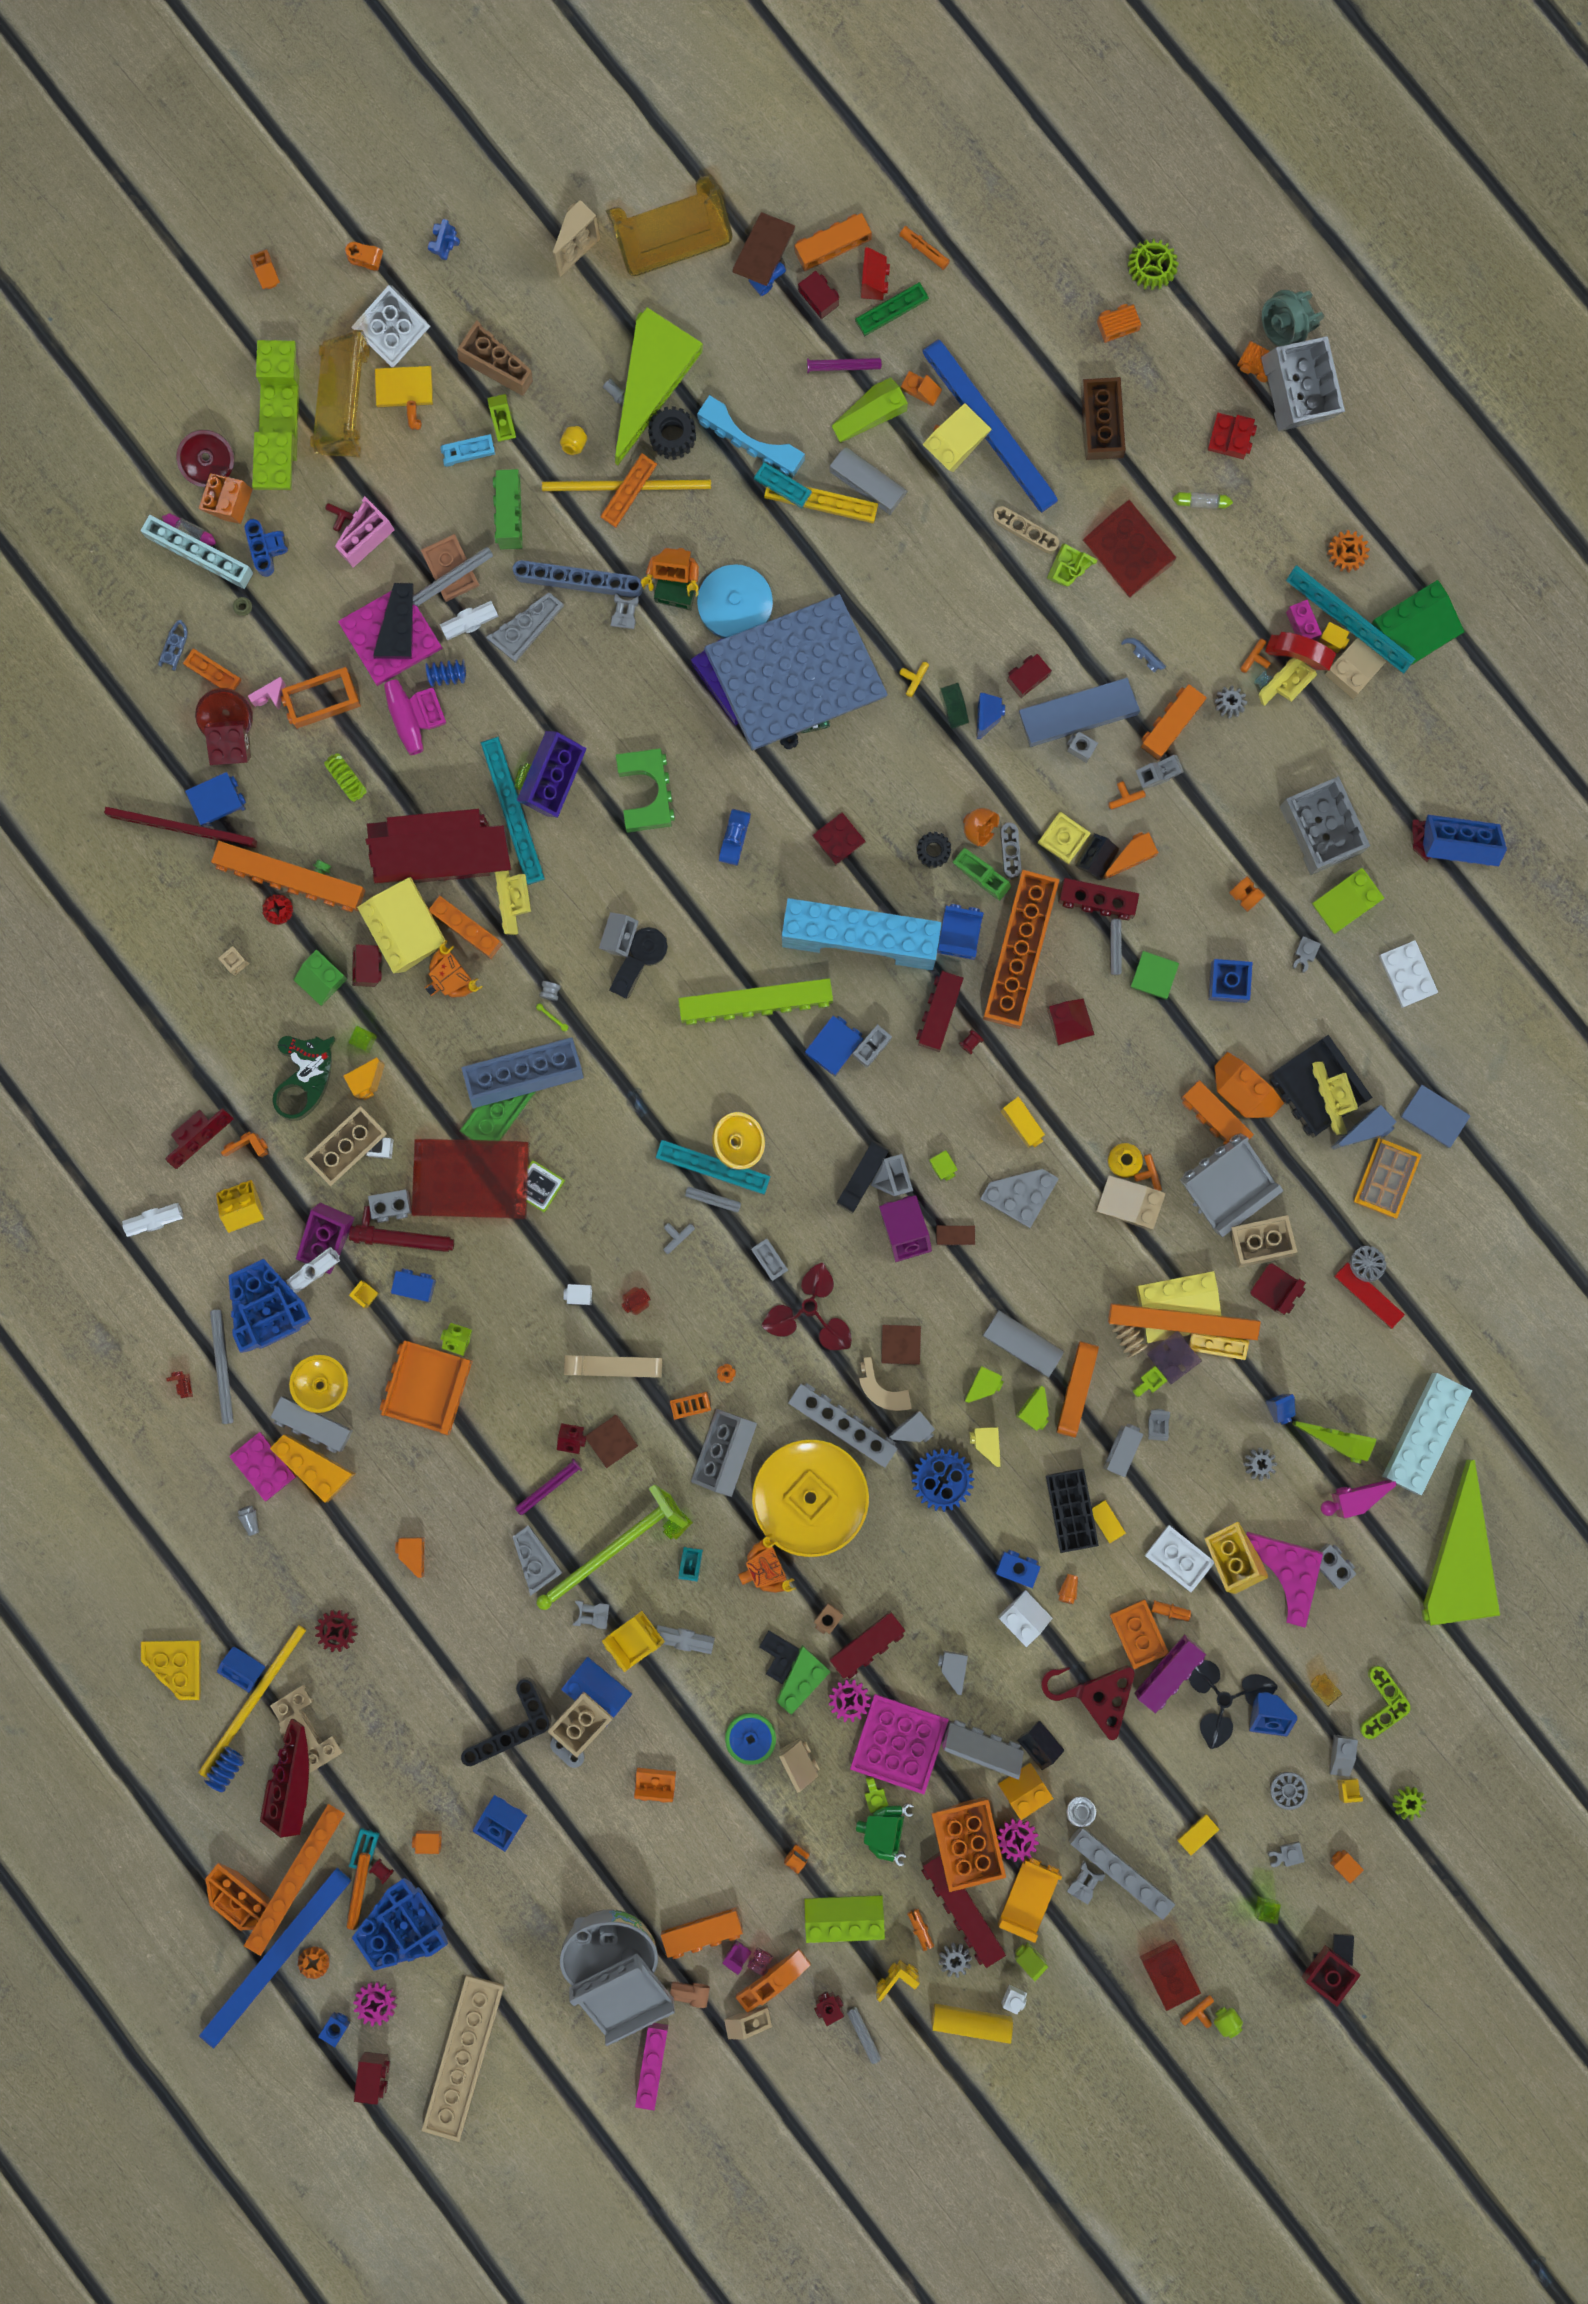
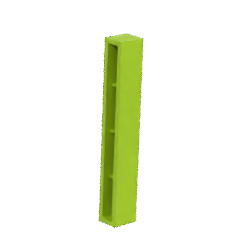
M830 978L678 998L681 1022L686 1023V1025H695L697 1021L705 1020V1023L716 1022L717 1018H724L725 1021L733 1020L735 1016L741 1015L743 1018L754 1017L756 1013L766 1016L772 1015L773 1011L779 1010L781 1013H789L794 1008L804 1011L810 1010L811 1006L817 1005L818 1008L830 1007V1004H833Z

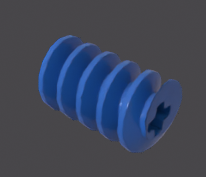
M464 659L462 660V665L459 664L458 660H455L453 666L450 660L447 662V666H444L443 662L440 661L439 667L433 662L432 668H429L426 663V675L431 687L435 686L436 681L439 686H442L443 680L446 685H449L451 680L454 684H457L458 678L462 684L465 683L466 666Z
M227 1746L225 1750L228 1754H220L223 1761L216 1760L215 1762L219 1767L212 1766L211 1769L214 1771V1774L207 1773L206 1775L210 1780H204L208 1786L218 1792L226 1790L225 1786H228L231 1783L230 1779L235 1777L234 1772H238L240 1770L239 1766L244 1764L242 1755Z

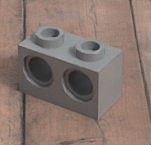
M877 1024L853 1052L852 1056L864 1067L868 1068L892 1040V1036Z
M406 1189L368 1196L371 1218L377 1220L378 1223L389 1221V1217L396 1216V1219L407 1218L408 1214L412 1213L409 1191ZM398 1200H403L405 1203L402 1210H397L395 1207ZM380 1203H384L386 1209L383 1213L379 1214L377 1206Z
M1325 1544L1319 1550L1324 1552L1320 1571L1336 1589L1340 1590L1356 1575L1353 1570L1355 1567L1348 1559L1344 1560L1340 1556L1342 1552L1335 1544L1333 1546ZM1330 1552L1332 1560L1329 1563H1325L1324 1555ZM1340 1567H1343L1345 1569V1575L1339 1578L1337 1576V1570Z

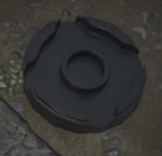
M650 927L637 931L630 947L631 955L646 963L645 965L647 966L656 965L661 962L666 956L668 949L665 936L656 928Z

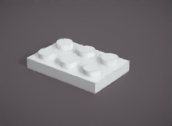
M1415 940L1379 955L1401 1008L1438 993Z
M1170 1525L1165 1528L1144 1555L1189 1592L1195 1589L1214 1564L1210 1557Z

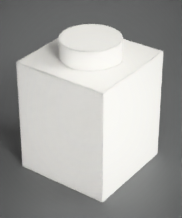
M568 1284V1288H564V1300H567V1304L591 1305L592 1286Z

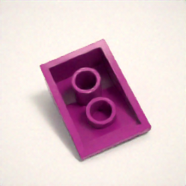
M321 1202L317 1204L310 1212L296 1259L306 1264L310 1263L330 1247L340 1256L355 1217ZM335 1265L328 1271H326V1273L331 1274Z

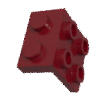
M1270 1263L1251 1289L1250 1295L1279 1315H1285L1286 1313L1289 1314L1294 1308L1295 1304L1293 1302L1296 1297L1300 1298L1304 1293L1306 1282L1300 1278L1295 1279L1273 1263Z

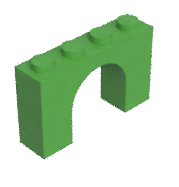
M661 748L616 754L619 777L647 775L655 780L659 788L655 801L649 806L623 810L627 833L672 827L671 821H674L675 817L673 809L669 808L672 796L671 791H667L666 784L670 783L668 772H664V765H667L666 754H662Z

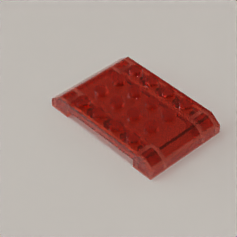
M415 1139L411 1216L527 1219L530 1143L521 1141Z

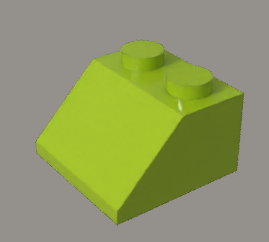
M1038 1385L1016 1415L1018 1419L1035 1431H1038V1429L1043 1430L1049 1422L1047 1420L1049 1413L1045 1388L1041 1385Z

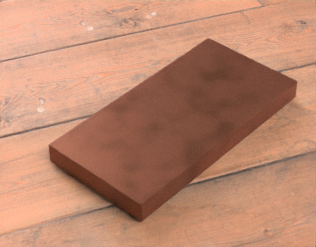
M761 212L732 272L767 286L794 233L795 225Z

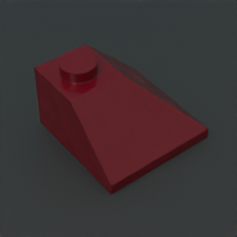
M1084 998L1062 1002L1047 1008L1058 1046L1095 1035Z

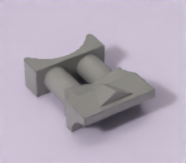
M615 594L614 602L617 605L616 612L611 619V626L634 629L636 625L634 612L635 606L639 604V597L637 596L633 600L626 601ZM624 605H628L627 614H623Z
M575 1601L579 1607L580 1615L578 1620L573 1623L574 1626H581L582 1623L594 1625L596 1628L607 1629L609 1604L589 1605L584 1604V1601ZM590 1612L594 1613L593 1617L582 1616V1613Z
M1083 1861L1080 1866L1082 1871L1077 1879L1071 1881L1067 1892L1088 1905L1093 1897V1889L1098 1881H1103L1105 1874L1092 1873L1088 1870L1086 1862ZM1088 1874H1090L1092 1877L1088 1884L1085 1885L1084 1881Z

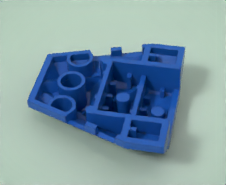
M265 1259L229 1275L230 1299L232 1300L231 1317L233 1318L234 1326L232 1335L240 1353L271 1345L298 1332L300 1327L306 1325L311 1320L305 1303Z
M405 1878L387 1889L384 1896L352 1936L353 1941L373 1971L394 1966L400 1962L413 1961L415 1958L432 1956L448 1945L446 1934L442 1930V1920L419 1887L415 1888Z

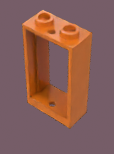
M346 667L281 689L283 693L280 696L284 707L287 706L289 713L286 714L288 721L297 729L361 707L350 673ZM342 677L349 698L348 701L297 718L290 698L291 694Z

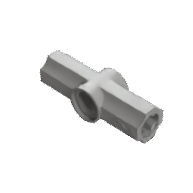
M660 1625L657 1626V1631L665 1641V1645L674 1646V1648L684 1651L693 1650L707 1654L712 1653L715 1637L697 1634L695 1631L683 1628L674 1629Z

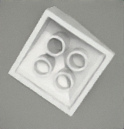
M388 285L351 328L394 368L431 326L393 286Z

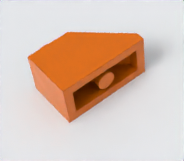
M268 250L250 255L262 289L276 287L280 281Z
M425 1537L399 1538V1542L395 1544V1553L398 1554V1558L417 1578L424 1577Z

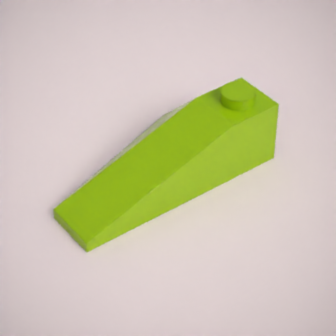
M890 377L870 388L832 425V429L839 443H842L907 412L908 403L900 387Z
M1293 1421L1292 1423L1295 1427L1343 1456L1350 1457V1462L1361 1464L1362 1460L1368 1461L1376 1443V1439L1345 1433L1298 1421Z

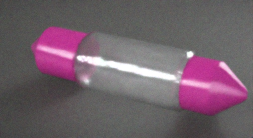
M171 513L162 516L163 522L209 546L216 544L213 535L197 525Z

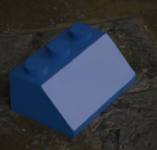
M589 1657L584 1660L561 1689L574 1701L585 1692L613 1718L632 1695L628 1689Z

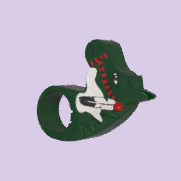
M284 1036L279 1040L277 1045L279 1051L284 1056L291 1057L299 1067L298 1071L281 1083L273 1094V1106L284 1119L289 1121L301 1120L308 1116L320 1103L330 1078L332 1067L331 1048L335 1042L334 1036L326 1040H322L317 1036L309 1040ZM290 1087H298L307 1092L306 1107L295 1115L285 1114L279 1107L281 1093Z

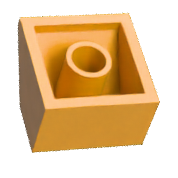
M376 1057L343 1076L356 1098L367 1100L373 1097V1093L377 1091L385 1066L379 1058Z
M1031 1762L1021 1768L1019 1779L1009 1776L998 1783L1020 1820H1023L1054 1799Z

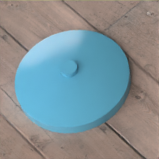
M727 565L716 569L706 577L699 589L697 605L700 618L707 629L716 636L725 639L768 622L772 613L773 598L769 584L756 570L743 565Z

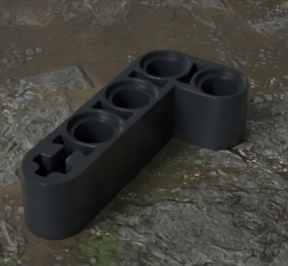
M874 1140L871 1142L846 1188L840 1195L836 1203L837 1206L851 1214L854 1213L890 1149Z

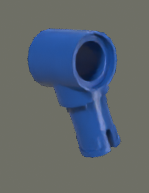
M779 262L767 286L750 279L748 281L757 293L763 296L771 290L774 280L786 272V268Z

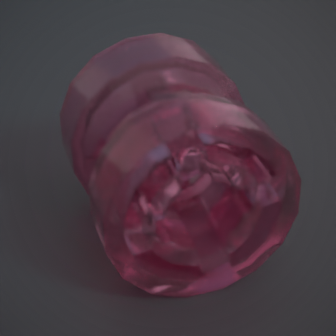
M756 1948L754 1958L749 1961L747 1967L755 1973L764 1976L767 1971V1965L772 1962L774 1957L765 1950Z

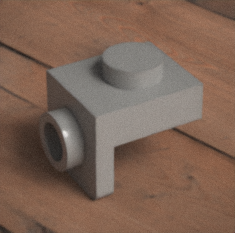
M1163 1409L1151 1410L1148 1418L1149 1440L1168 1441L1169 1411Z

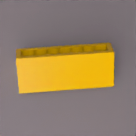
M934 2003L931 2021L933 2031L1011 2044L1013 2019L1011 2016Z

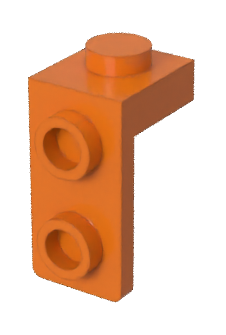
M254 1132L245 1133L240 1137V1141L225 1145L224 1150L221 1151L222 1156L227 1157L251 1143L258 1156L264 1157L269 1154L266 1150L268 1145L263 1138L260 1139L258 1134Z

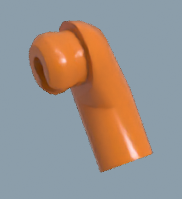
M408 401V425L412 430H419L422 422L417 419L416 402Z

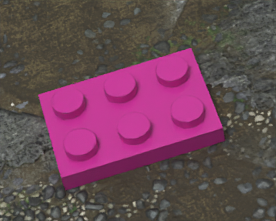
M259 1432L229 1457L266 1502L297 1476L270 1449L272 1445L262 1432Z

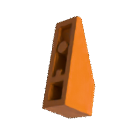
M1140 832L1132 837L1133 840H1131L1103 876L1105 880L1158 855L1159 852L1149 832L1146 834Z

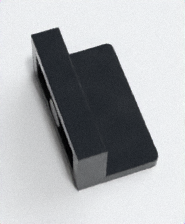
M1094 833L1075 866L1080 870L1091 873L1097 880H1101L1118 853L1119 848L1109 838Z
M1038 1721L1028 1732L1017 1739L1041 1770L1054 1764L1064 1752L1063 1747L1041 1721Z

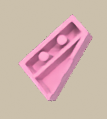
M365 496L358 512L354 513V518L349 527L345 528L335 545L340 555L353 568L394 531L389 520Z

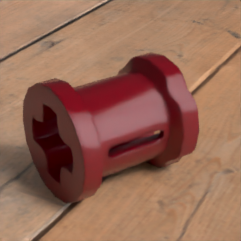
M972 1029L965 1040L958 1043L970 1055L973 1053L972 1050L984 1041Z
M379 1858L368 1872L378 1877L383 1885L394 1870L387 1868L382 1863V1859Z

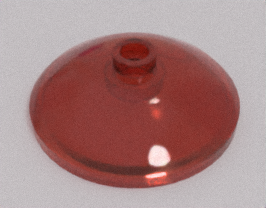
M228 688L210 690L201 697L196 706V723L204 735V727L208 723L246 720L248 733L252 727V708L247 699L235 690ZM223 710H228L230 714L225 715Z

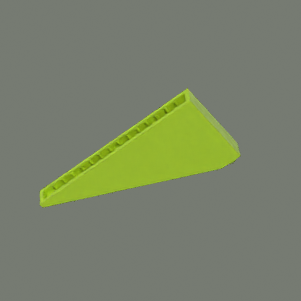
M648 307L643 313L640 312L635 320V334L615 454L616 465L621 463L647 428L649 422L652 421V416L656 415L657 411L661 409L702 354L703 343Z
M1472 1459L1466 1460L1424 1600L1422 1618L1430 1626L1500 1616L1475 1460Z

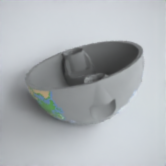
M600 1910L591 1913L587 1917H579L574 1921L573 1927L562 1945L560 1967L565 1979L573 1986L637 1953L654 1973L658 1963V1953L652 1935L639 1919L620 1910Z

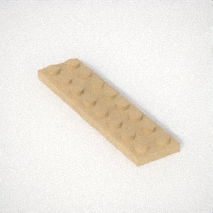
M466 1975L422 2127L423 2132L460 2142L504 1985Z

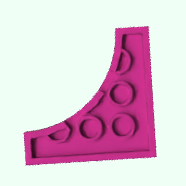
M1247 1532L1246 1535L1262 1562L1275 1573L1283 1586L1288 1606L1286 1623L1306 1628L1324 1552Z

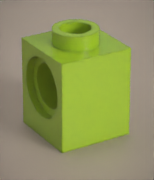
M946 1150L929 1160L940 1181L943 1179L948 1181L956 1176L955 1172L958 1169Z

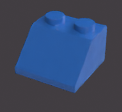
M494 1795L474 1827L473 1832L506 1852L527 1815L520 1809L508 1804L504 1799Z

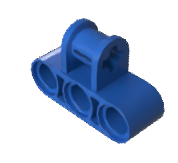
M251 519L246 522L244 527L253 563L261 576L268 577L274 572L272 557L288 552V547L285 546L283 539L284 532L275 531L265 534V530L260 522ZM258 527L259 530L252 534L251 530ZM264 545L261 551H255L257 546ZM263 563H268L267 568L260 569Z
M732 809L719 856L720 862L738 865L751 813Z

